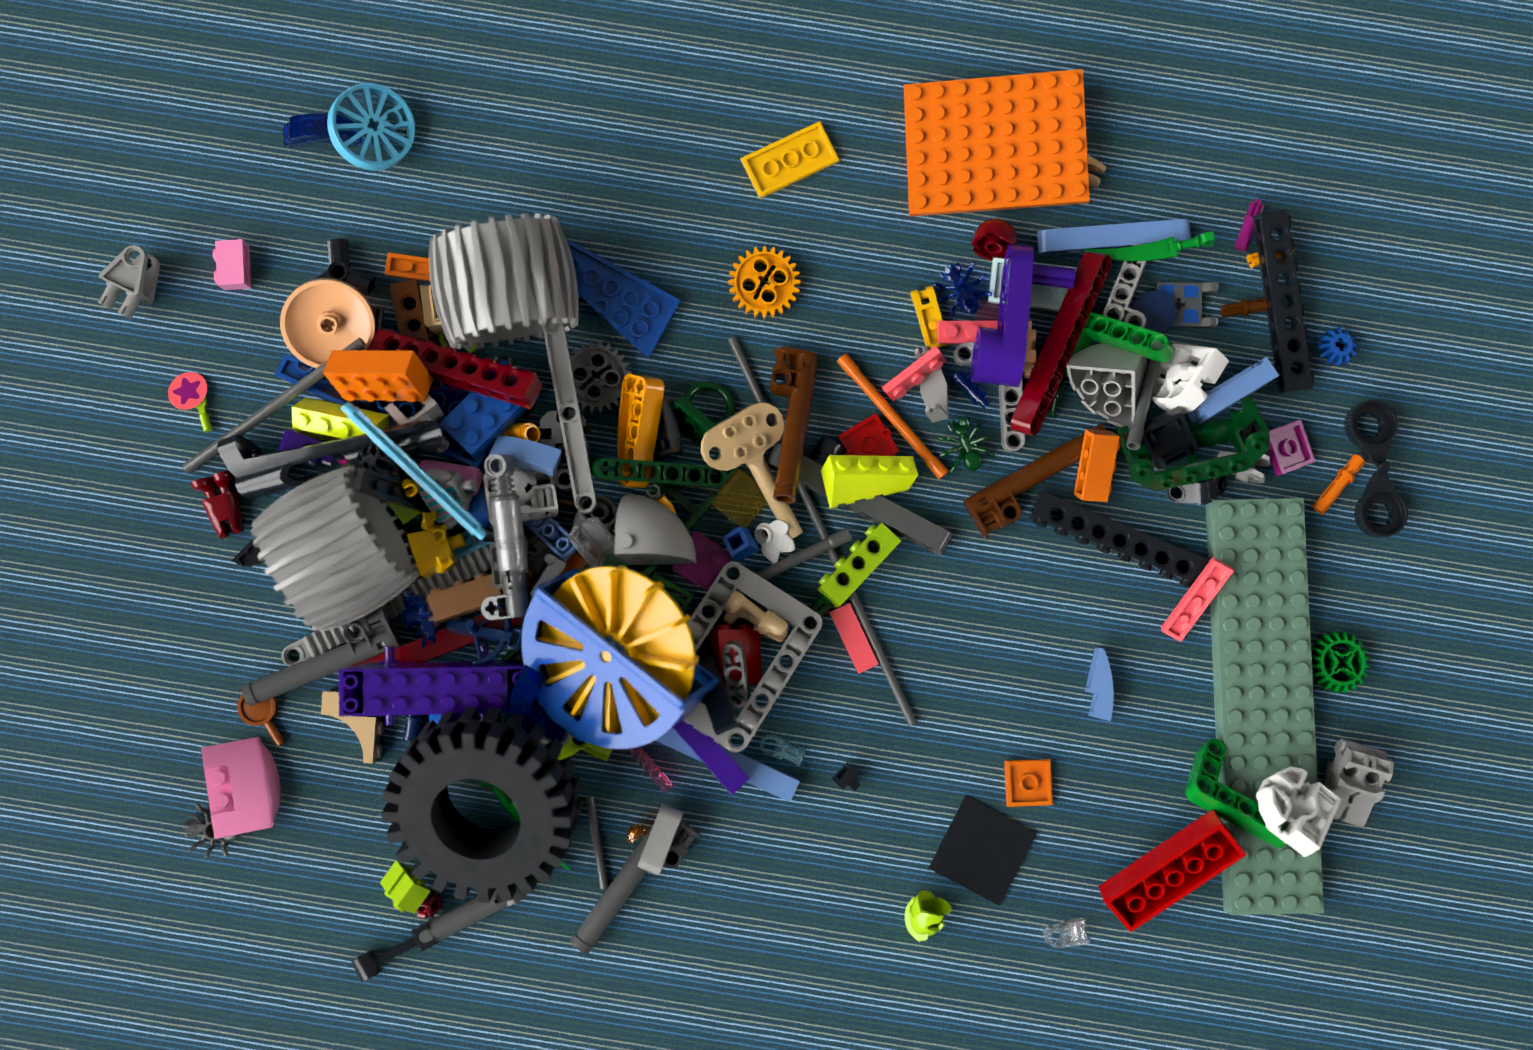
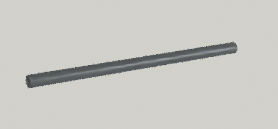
M358 338L343 350H363L366 348V344L361 338ZM327 361L182 465L185 472L190 474L218 454L217 444L219 440L238 434L243 436L324 378L323 371Z

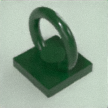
M700 381L691 385L686 390L684 396L675 404L679 431L701 448V441L705 433L715 425L734 415L735 403L730 392L724 386L713 381ZM701 390L717 392L722 396L726 404L724 416L712 422L700 409L691 404L693 396Z

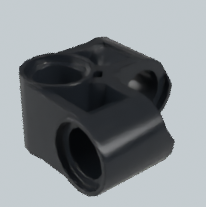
M1221 476L1166 489V495L1174 503L1209 504L1225 492L1227 486L1226 477Z

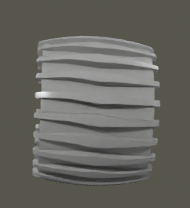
M524 213L521 214V219H513L510 214L505 215L506 220L496 222L493 217H489V223L478 225L477 221L474 220L471 221V226L466 228L458 224L455 225V231L450 232V229L446 228L442 230V235L441 233H436L430 238L429 270L432 294L440 323L452 348L462 349L464 346L465 349H472V344H476L478 349H483L485 343H491L492 347H498V342L507 340L509 345H513V339L524 338L525 342H529L530 336L538 335L540 339H543L542 325L546 324V319H552L547 324V329L550 331H556L559 328L560 318L563 321L565 332L578 325L579 297L575 267L566 237L556 217L547 214L543 218L542 214L536 213L534 218H529V215Z
M354 466L333 470L299 485L271 504L252 523L251 534L257 537L253 540V544L255 547H260L261 552L257 556L260 561L265 560L268 569L265 570L266 575L272 574L277 582L274 589L276 591L282 590L287 597L283 602L287 606L292 604L296 609L294 615L297 618L303 616L305 618L303 623L306 626L312 625L314 631L323 632L374 612L399 595L419 576L417 564H414V555L410 554L409 551L411 549L410 543H406L403 538L406 531L405 529L399 530L395 523V520L398 519L397 515L391 516L386 508L389 506L388 502H382L381 499L354 491L356 473L358 471Z

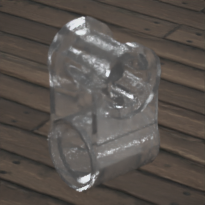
M1073 918L1064 922L1050 924L1043 930L1044 940L1056 949L1084 945L1090 942V938L1086 935L1085 918ZM1055 931H1059V939L1055 942H1052V933Z

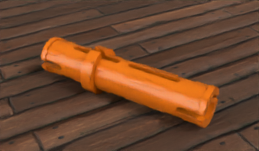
M1354 454L1343 469L1337 471L1338 475L1312 505V508L1319 514L1324 515L1345 487L1355 480L1354 477L1366 464V461L1359 455Z

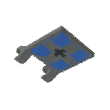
M1218 282L1156 283V291L1166 293L1176 305L1177 315L1171 327L1214 329L1218 326V318H1202V293L1215 294L1219 290Z

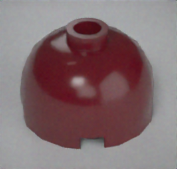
M990 219L982 222L975 230L972 239L974 253L989 261H992L993 257L1005 259L1008 245L1017 244L1016 231L1012 225L1002 219Z

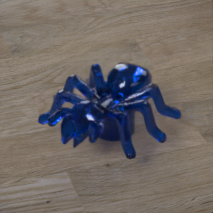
M957 262L956 265L959 271L950 263L951 270L947 266H945L944 270L947 277L941 271L939 272L944 281L954 283L953 285L944 286L941 283H933L934 287H938L941 290H955L948 296L938 298L937 300L939 303L942 301L946 302L955 296L956 300L949 314L951 317L954 316L958 303H960L961 311L965 314H974L979 308L977 297L992 296L993 294L989 291H974L973 287L987 277L986 274H983L972 283L967 282L975 262L971 263L963 280H960L962 268L959 262Z
M404 590L403 593L407 596L404 604L407 609L402 610L401 614L406 627L410 628L418 624L423 626L415 634L416 639L423 632L427 635L421 640V647L424 648L428 640L436 643L435 623L427 619L433 615V612L424 614L428 607V602L424 601L423 595H411L407 590Z

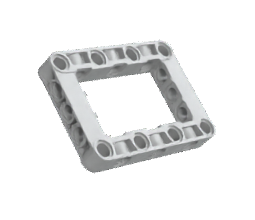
M729 562L723 567L687 622L692 634L695 654L721 616L728 599L735 591H739L753 600L756 606L759 604L771 612L774 611L777 616L787 621V623L792 625L791 628H793L737 717L738 727L717 736L706 705L701 702L682 720L688 725L689 723L692 724L693 728L702 734L709 735L716 743L730 752L739 753L748 746L820 631L822 618L817 612L740 563ZM735 570L739 578L731 580L727 577V572ZM704 608H711L714 611V616L706 618L703 616L702 610ZM812 619L816 627L814 629L806 628L804 620ZM788 657L792 662L791 667H782L780 658ZM759 695L764 696L767 699V706L759 707L755 702V698ZM734 734L740 735L743 739V743L739 747L733 746L730 742V738Z

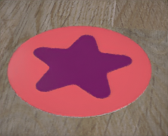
M186 372L180 374L171 382L168 389V398L171 404L178 409H192L204 400L207 394V383L198 373Z

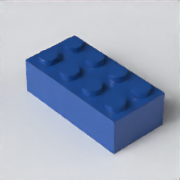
M504 359L500 363V365H505L509 363ZM471 392L440 424L443 431L477 461L495 443L497 436H502L528 409Z

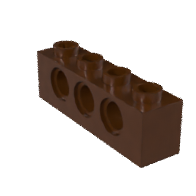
M416 279L389 284L399 334L403 336L412 335L423 342L427 340L435 341V335L424 323L420 292L421 284ZM416 301V307L412 310H407L408 303ZM416 322H420V329L416 332H412V325Z

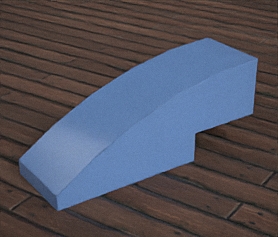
M497 436L489 453V456L492 454H508L514 458L516 467L531 473L535 470L554 477L562 458V450L509 436Z
M1095 648L1085 692L1093 694L1088 716L1111 721L1114 700L1112 673L1105 650L1103 648Z

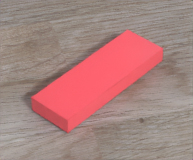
M848 603L829 612L857 673L859 674L878 665V661L851 604Z

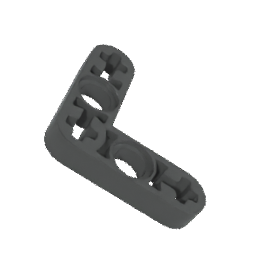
M732 640L726 643L722 650L725 687L732 708H741L745 706L750 698L744 647L740 642ZM731 647H733L734 651H738L735 656V663H732V653H728ZM730 670H740L742 678L738 680L733 679L730 675ZM738 685H741L739 687V694L744 696L741 701L738 700V697H734Z

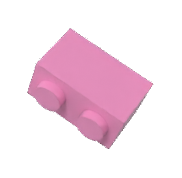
M242 239L215 241V248L213 249V258L216 262V270L214 271L215 283L224 290L251 288L249 244Z

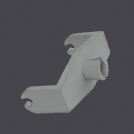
M923 346V350L916 348L914 351L915 357L919 359L931 350V347ZM942 368L930 373L920 383V392L926 406L925 413L932 423L949 418L948 384Z

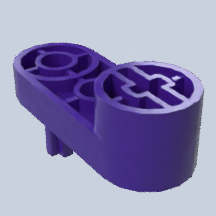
M1008 245L1002 270L997 329L983 327L977 329L971 361L972 382L1011 387L1019 386L1026 356L1031 286L1033 284L1073 289L1076 276L1075 268L1033 264V246Z

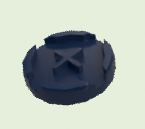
M1160 291L1145 292L1135 300L1132 309L1144 314L1146 318L1145 329L1161 334L1171 328L1177 315L1176 305L1172 298ZM1132 321L1135 326H1141L1139 322Z

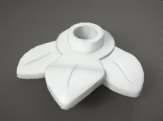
M775 520L772 523H761L756 527L754 533L756 541L761 544L763 555L773 563L778 562L780 552H792L795 550L793 539L786 534L789 530V525L782 520Z

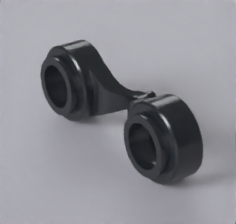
M1368 400L1355 405L1349 410L1345 418L1344 428L1349 440L1358 446L1364 457L1370 463L1379 467L1369 479L1363 496L1358 500L1354 510V517L1357 526L1363 533L1371 537L1382 538L1395 535L1403 529L1408 519V508L1404 499L1398 494L1391 483L1387 473L1390 464L1386 462V457L1392 439L1397 432V416L1387 403L1379 400ZM1363 413L1374 416L1378 422V431L1373 438L1363 436L1358 430L1357 420ZM1373 502H1380L1387 508L1388 520L1382 527H1377L1368 520L1367 509Z

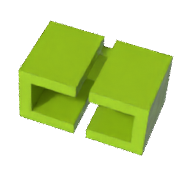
M396 860L380 884L385 890L384 894L392 899L394 902L393 906L403 913L408 911L415 914L431 890L423 880H419L412 874L414 868Z

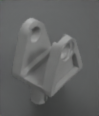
M131 245L125 248L98 276L106 281L107 284L98 303L112 309L120 292L125 291L127 297L118 313L130 319L133 318L132 316L140 301H145L152 305L160 269L158 259L153 255L147 254L139 246ZM139 252L140 255L131 262L130 256L132 253ZM148 259H150L152 266L149 270H146Z
M429 394L425 401H419L423 405V409L408 419L392 402L384 408L397 425L424 420L440 423L445 418L439 405ZM443 433L442 448L436 449L438 452L445 451L450 445L449 441L443 437Z

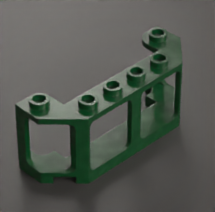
M1253 397L1242 398V409L1236 413L1234 409L1229 410L1230 418L1190 427L1199 448L1231 442L1237 452L1236 454L1199 462L1192 444H1189L1187 446L1191 455L1186 457L1189 464L1154 472V465L1151 461L1152 457L1143 439L1140 449L1131 450L1126 446L1130 432L1128 426L1116 428L1117 435L1120 436V451L1124 452L1129 464L1131 480L1151 490L1160 491L1247 471L1270 449V432ZM1256 419L1261 431L1249 435L1244 444L1240 434Z

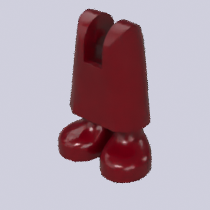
M229 470L218 472L212 475V477L200 478L190 483L192 489L202 491L206 495L207 499L201 502L220 539L229 537L228 528L225 523L226 519L229 520L230 526L236 535L243 532V519L237 490L232 491L230 486L234 475ZM215 483L220 489L221 494L219 495L217 494Z

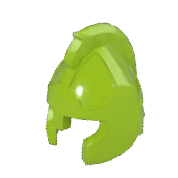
M920 891L917 896H914L908 902L905 909L904 919L908 932L918 942L927 940L930 935L936 934L945 926L942 920L943 915L941 914H949L952 907L946 900L936 898L930 891Z

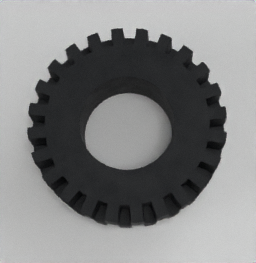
M476 706L466 707L459 719L453 710L445 713L437 724L434 720L430 721L419 735H415L388 777L389 783L384 789L382 800L387 801L382 811L383 822H392L386 833L387 839L390 844L403 841L396 854L399 860L404 863L417 857L418 861L412 874L421 880L431 870L437 874L431 888L439 892L443 891L448 881L456 883L454 898L465 900L471 888H477V898L480 903H489L496 888L503 902L512 900L518 888L523 895H526L534 890L538 880L542 884L547 882L554 868H559L563 861L582 809V798H578L582 787L580 777L571 778L575 763L571 756L558 760L563 747L562 743L557 738H554L543 746L540 742L546 728L536 722L529 733H525L520 730L524 715L516 712L512 714L507 724L500 723L501 708L489 707L482 720L479 718ZM474 779L497 786L516 805L520 822L507 828L490 829L468 821L452 804L448 793V785L460 780Z

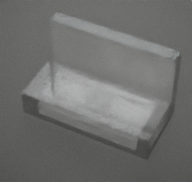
M598 517L575 522L568 540L592 568L601 567L606 555L615 553V538Z

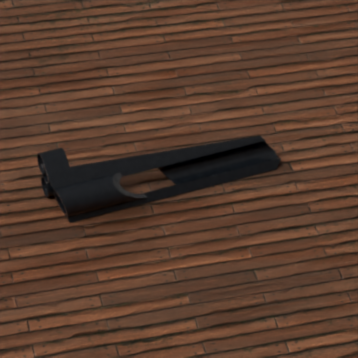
M415 421L381 429L408 456L442 448L443 428L440 423L435 421ZM238 434L219 440L217 449L228 470L236 477L235 486L237 491L247 499H255L296 488L313 478L333 470L354 466L356 463L355 459L363 447L369 449L371 444L375 448L379 446L367 434L262 454L260 448L252 440H248ZM335 453L342 454L348 461V464L296 479L289 478L288 471L296 464Z

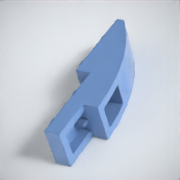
M551 516L545 519L523 521L564 562L581 546Z

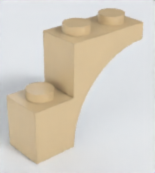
M323 691L321 714L340 719L355 732L362 746L363 763L373 764L378 762V758L382 756V745L379 744L380 735H383L384 722H381V716H339V691Z

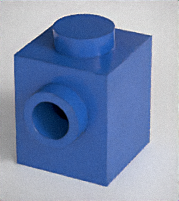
M742 526L732 529L722 537L730 556L740 561L760 550L751 531Z

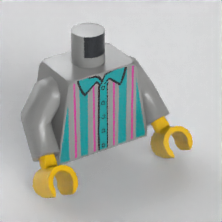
M431 468L426 471L463 509L469 510L472 493L478 491V486L474 479L464 481L458 471H447L437 468ZM405 479L402 483L403 489L412 486L411 489L405 491L406 496L412 497L418 490L430 511L436 510L437 522H442L443 524L441 526H433L431 528V535L441 531L442 533L436 538V541H443L446 537L445 531L447 529L451 530L459 522L415 480Z

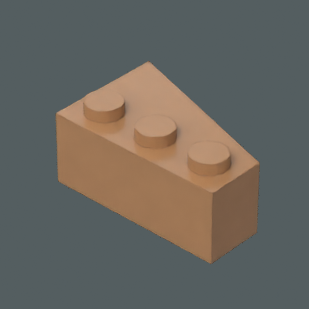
M487 572L474 576L472 581L465 582V580L454 582L451 588L443 589V587H438L431 590L430 594L427 595L425 606L435 629L440 627V623L450 619L458 620L460 616L481 611V604L486 598L501 595V592L493 586L492 574L487 575Z

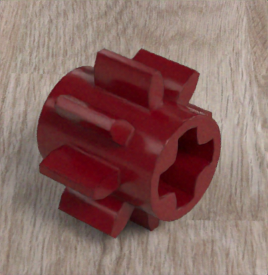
M431 890L418 908L417 917L433 918L434 914L440 910L441 900L440 897L435 896V890Z

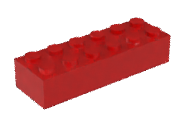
M1212 809L1099 885L1098 888L1105 904L1131 933L1245 857L1246 853L1237 838Z

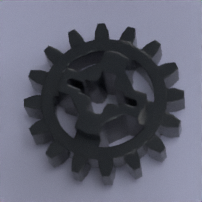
M373 444L369 446V449L363 447L355 459L354 468L356 469L359 467L367 468L402 481L406 475L405 471L380 447L375 448Z

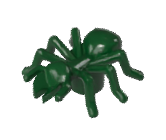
M968 416L965 417L967 425H965V421L962 418H958L959 424L955 420L952 421L954 429H952L950 423H947L950 432L959 436V439L950 436L938 437L939 441H951L960 444L957 447L940 453V457H944L957 451L958 458L950 469V473H954L962 459L967 470L972 472L978 470L983 462V458L978 451L985 453L989 457H995L994 453L976 445L981 441L991 439V435L982 436L971 441L982 425L981 421L976 424L968 436L966 435L970 426Z

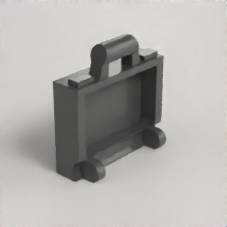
M543 551L542 558L545 561L528 586L529 603H531L535 595L534 592L537 586L559 576L566 566L562 559L549 551Z

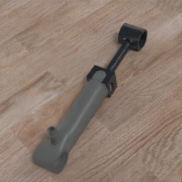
M496 888L489 903L478 902L476 896L440 916L415 927L412 930L414 937L379 955H375L373 950H370L351 962L360 981L364 982L382 972L381 964L417 945L422 952L476 922L521 901L527 895H523L518 888L512 900L502 902Z

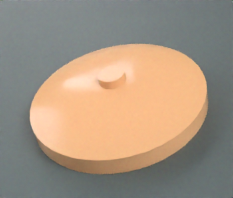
M320 278L300 285L290 294L281 311L280 329L286 346L300 361L314 368H318L326 362L332 350H343L358 338L365 342L366 348L363 350H367L375 335V317L370 303L358 289L341 280Z

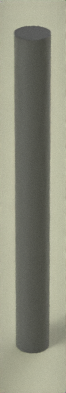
M594 796L586 797L585 802L600 889H606L609 883Z

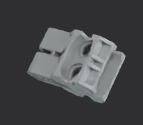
M1342 738L1336 742L1333 749L1336 753L1334 760H1329L1327 763L1324 786L1342 799L1333 819H1340L1342 822L1363 827L1374 803L1382 800L1385 794L1382 786L1385 779L1390 782L1393 776L1394 762L1392 759H1387L1388 754L1386 751Z

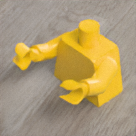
M436 510L429 513L422 512L421 528L425 531L407 534L419 574L424 578L451 570L454 563L458 560L455 549L466 546L462 533L450 537L448 530L445 531L446 537L443 541H436V538L442 533L437 531L434 535H431V528L439 525L434 522V520H437Z

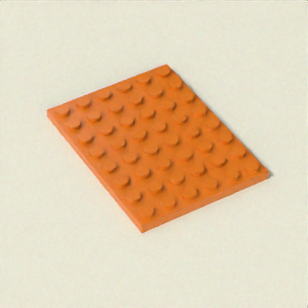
M1083 69L904 85L910 217L1085 204L1090 202Z

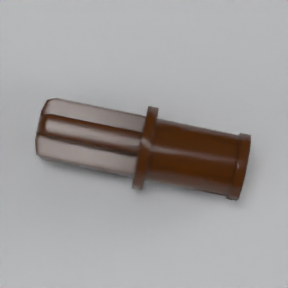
M1265 297L1254 300L1241 299L1238 303L1222 305L1220 307L1221 316L1229 317L1242 314L1246 317L1248 314L1266 312L1268 308L1267 300Z

